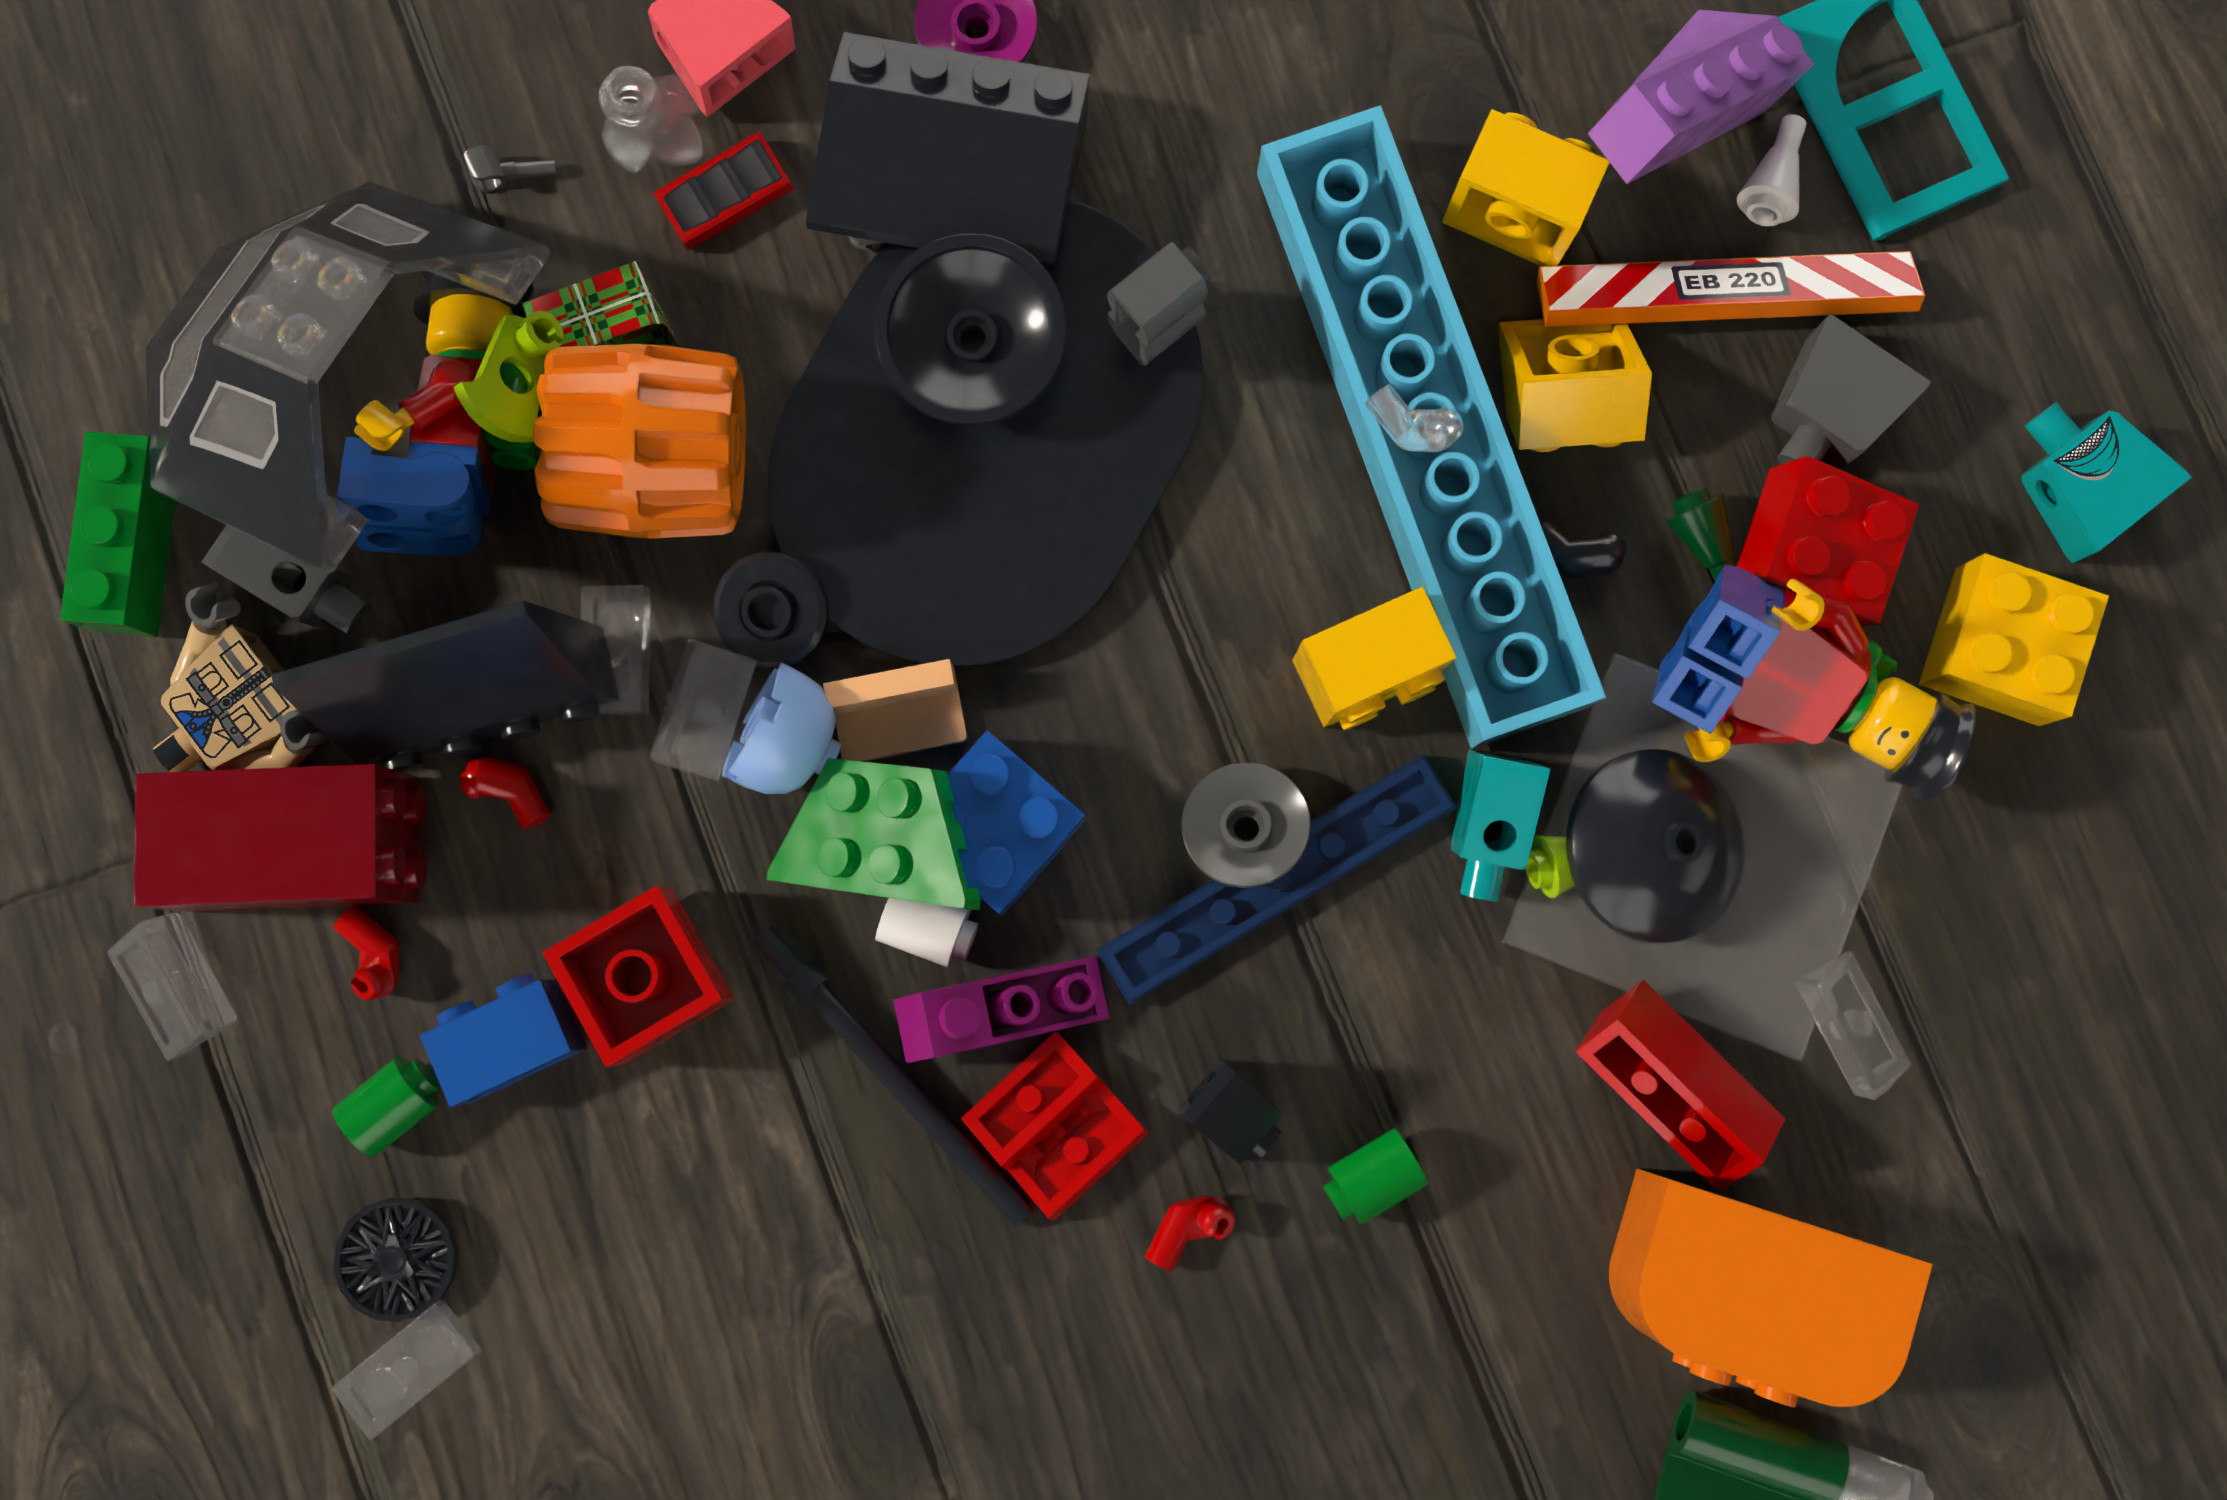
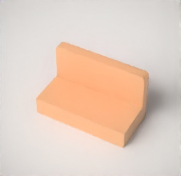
M950 659L823 683L825 696L836 714V728L838 739L841 743L842 760L866 762L959 744L967 740L955 669Z

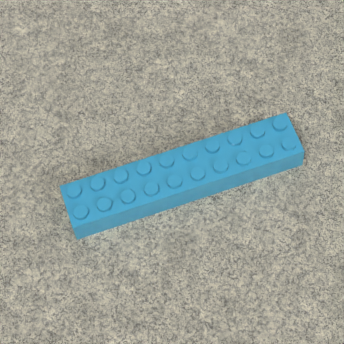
M1381 105L1262 145L1257 170L1259 182L1410 587L1413 591L1423 586L1457 657L1442 673L1446 679L1445 681L1470 748L1474 749L1582 711L1605 699L1606 695Z

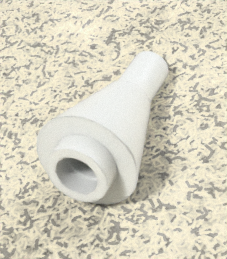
M1791 114L1782 118L1774 146L1766 153L1737 196V205L1740 210L1756 224L1775 226L1794 219L1799 212L1798 150L1807 125L1805 119L1801 116Z

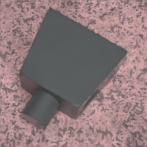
M1830 314L1805 340L1771 414L1773 423L1792 435L1778 455V462L1781 465L1810 456L1819 461L1826 458L1836 466L1845 467L1860 456L1928 388L1931 381Z
M229 524L226 525L202 560V563L276 609L298 622L317 627L322 620H325L349 635L359 626L370 607V603L345 588L351 575L321 556L322 569ZM306 574V583L297 592V582L302 575Z

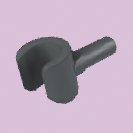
M490 145L473 147L468 149L463 155L473 185L484 193H492L506 185L507 180L557 176L555 160L501 163L496 149Z

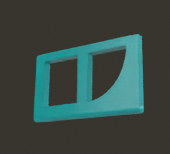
M1816 0L1778 17L1783 25L1789 27L1798 35L1802 42L1803 50L1815 64L1794 84V87L1873 242L1883 240L1895 232L1999 187L2009 179L1918 0ZM1887 1L1923 71L1844 106L1839 95L1836 80V65L1842 42L1849 29L1858 19L1874 7ZM1936 96L1973 168L1893 203L1857 131Z

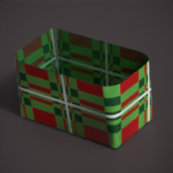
M636 261L522 302L526 316L535 311H545L552 314L559 321L564 334L563 340L561 342L558 341L561 344L560 347L620 344L674 346L669 332L677 343L650 282Z

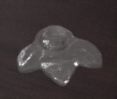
M621 66L614 69L603 80L599 89V104L607 119L602 129V139L606 150L618 165L629 172L637 173L645 166L651 156L660 162L674 166L690 165L702 159V139L691 119L692 116L697 115L701 110L678 75L670 74L652 78L648 72L639 67ZM626 98H633L639 102L629 103L622 100Z

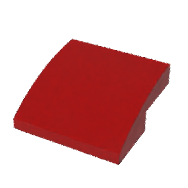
M1057 1031L961 1118L998 1164L1009 1171L1047 1218L1052 1221L1058 1219L1149 1134L1135 1116Z

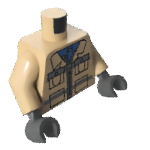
M217 582L190 590L186 596L185 604L192 622L170 678L171 686L161 698V705L179 728L153 747V752L159 762L169 772H187L201 760L212 770L299 767L314 747L331 743L332 740L274 688L271 675L285 670L260 637L233 624L226 628L225 620L236 617L240 613L241 606L239 602L231 598L217 603L216 594L220 588Z

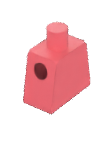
M656 0L648 9L653 34L659 47L706 117H709L796 49L791 16L772 0Z

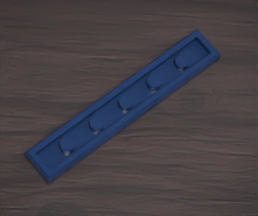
M1423 753L1310 821V835L1307 847L1298 863L1285 876L1270 884L1254 888L1232 887L1212 880L1097 949V952L1126 1001L1131 1005L1456 809L1457 806Z

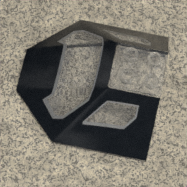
M367 182L218 248L146 346L151 487L163 495L326 574L333 573L369 520L352 506L326 495L319 380L393 275L429 271L517 305L550 257L549 248L542 243L372 182Z

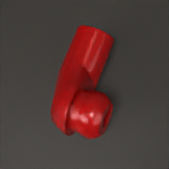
M482 756L469 761L466 769L460 775V787L468 797L478 799L480 796H493L507 799L523 830L535 827L551 817V813L530 772L520 764L491 756Z
M357 905L350 906L336 920L333 929L360 951V965L355 972V977L351 979L352 989L358 997L368 1001L388 996L399 981V943L395 936Z
M1203 1195L1175 1202L1167 1210L1144 1257L1153 1264L1173 1272L1188 1241L1214 1236L1217 1240L1227 1237L1234 1229L1235 1214L1225 1200L1212 1195Z

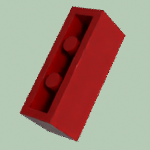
M1641 980L1601 1011L1575 1051L1718 1193L1765 1162L1786 1120L1644 980Z

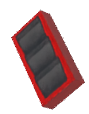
M759 131L653 192L684 246L689 251L794 189Z

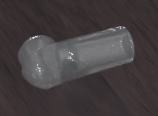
M1391 384L1381 388L1365 402L1366 407L1393 442L1405 451L1439 452L1451 447L1463 432V420L1454 409L1442 407L1432 410H1410Z

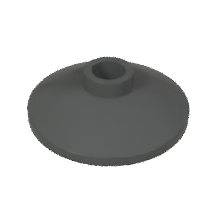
M1236 763L1213 771L1195 786L1184 806L1182 835L1189 856L1204 874L1228 886L1254 888L1280 879L1298 863L1308 844L1310 815L1301 791L1286 775L1262 764ZM1245 822L1253 823L1259 829L1257 836L1249 841H1243L1235 835L1236 828Z

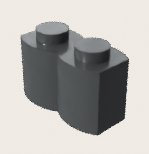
M1170 242L1107 293L1108 302L1112 309L1107 315L1110 326L1141 365L1145 366L1206 316L1203 302L1208 297L1206 281L1210 279V274L1196 253L1188 247L1180 251L1174 243Z

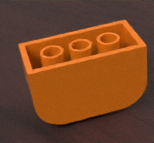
M1636 1169L1611 1255L1609 1283L1613 1299L1625 1319L1637 1330L1674 1353L1672 1361L1690 1368V1373L1726 1386H1730L1732 1376L1735 1375L1736 1382L1755 1389V1394L1790 1407H1796L1798 1396L1829 1406L1852 1407L1878 1398L1900 1376L1908 1357L1933 1264L1641 1169Z

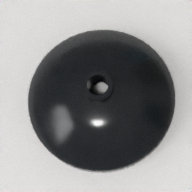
M976 233L956 234L937 239L920 247L901 262L891 274L882 290L876 308L874 321L875 344L879 360L889 381L897 392L914 408L927 416L950 424L964 426L991 424L1012 417L1026 409L1043 394L1052 382L1062 362L1066 345L1067 325L1065 309L1061 295L1050 274L1034 256L1023 248L1005 239L991 235ZM973 331L980 332L986 337L983 346L976 350L967 349L962 344L964 337Z
M1644 749L1617 756L1604 763L1586 780L1578 792L1570 811L1566 832V851L1574 884L1591 912L1616 933L1644 943L1658 944L1686 940L1700 934L1713 925L1723 915L1734 898L1740 883L1744 864V839L1740 819L1730 796L1722 784L1708 769L1695 760L1680 753L1662 749ZM1678 833L1681 834L1683 839V852H1680L1676 844Z

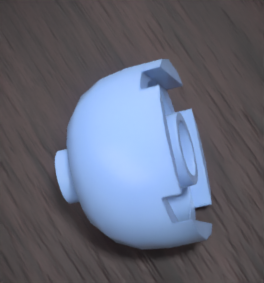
M780 663L779 669L775 668L771 672L743 721V723L747 724L741 735L740 743L733 741L723 766L722 776L745 788L760 793L787 794L801 788L813 773L819 775L828 758H837L841 747L840 742L832 739L836 724V714L827 700L822 686L805 674L784 663Z

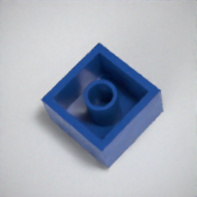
M987 730L948 773V778L954 797V817L962 827L967 846L966 851L959 853L967 886L978 888L980 898L998 914L1004 916L1086 822L1085 814Z

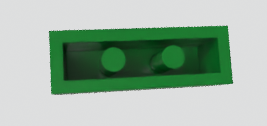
M85 431L61 606V621L95 633L158 638L176 499L151 487L149 436Z

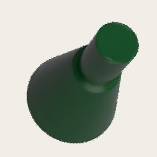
M1706 486L1671 502L1675 513L1664 520L1702 566L1709 568L1714 581H1716L1725 565L1736 567L1732 558L1735 554L1724 492L1711 496Z

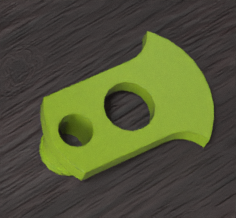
M535 311L528 315L526 319L510 314L499 319L475 379L472 382H460L454 386L455 393L468 415L479 426L498 438L518 443L534 442L533 420L538 418L540 407L536 392L538 377L540 374H545L544 361L546 355L550 350L560 347L561 344L558 341L561 342L564 338L563 329L559 321L552 314L545 311ZM502 362L513 364L521 370L526 380V391L524 394L513 392L504 384L500 375Z

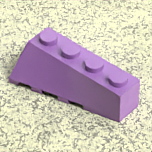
M1699 9L1589 131L1588 135L1625 183L1628 184L1763 114L1815 64L1803 50L1802 42L1798 35L1792 29L1783 25L1777 16Z

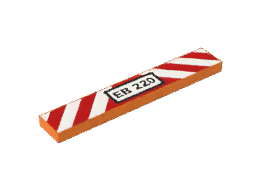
M1911 251L1539 266L1536 281L1545 327L1821 316L1830 314L1918 312L1925 298Z

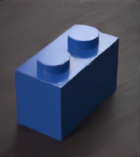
M532 973L522 975L495 988L499 998L479 1008L475 1007L473 1001H468L436 1015L439 1026L419 1035L450 1107L473 1103L587 1050L557 980L539 979L535 981Z

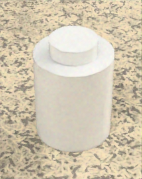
M888 898L877 928L875 940L949 967L954 956L963 960L966 959L975 938L978 923L968 920L971 909Z

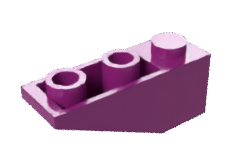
M1096 956L924 991L893 1000L906 1063L1110 1019Z

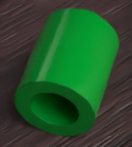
M397 1056L335 1105L332 1109V1114L342 1133L357 1149L370 1157H376L439 1106V1100L435 1092L440 1088V1083L432 1070L421 1060L415 1058L408 1062L406 1059Z
M1393 1128L1329 1166L1327 1169L1333 1180L1325 1184L1323 1188L1342 1220L1354 1214L1360 1225H1363L1429 1184L1411 1150L1398 1131Z

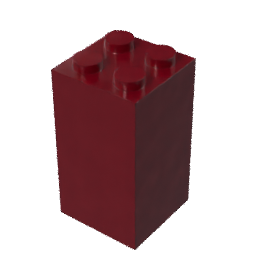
M377 764L135 774L134 907L184 912L419 903V888L425 886L427 879L426 857L422 850H418V824L424 823L427 813L425 791L422 786H418V777Z

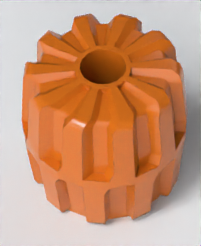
M653 344L558 347L548 352L544 361L545 374H540L538 377L536 388L542 416L533 420V440L541 449V455L534 469L535 482L539 496L542 497L541 508L548 523L563 529L632 538L724 535L735 529L742 508L746 465L745 390L743 375L735 357L727 353Z

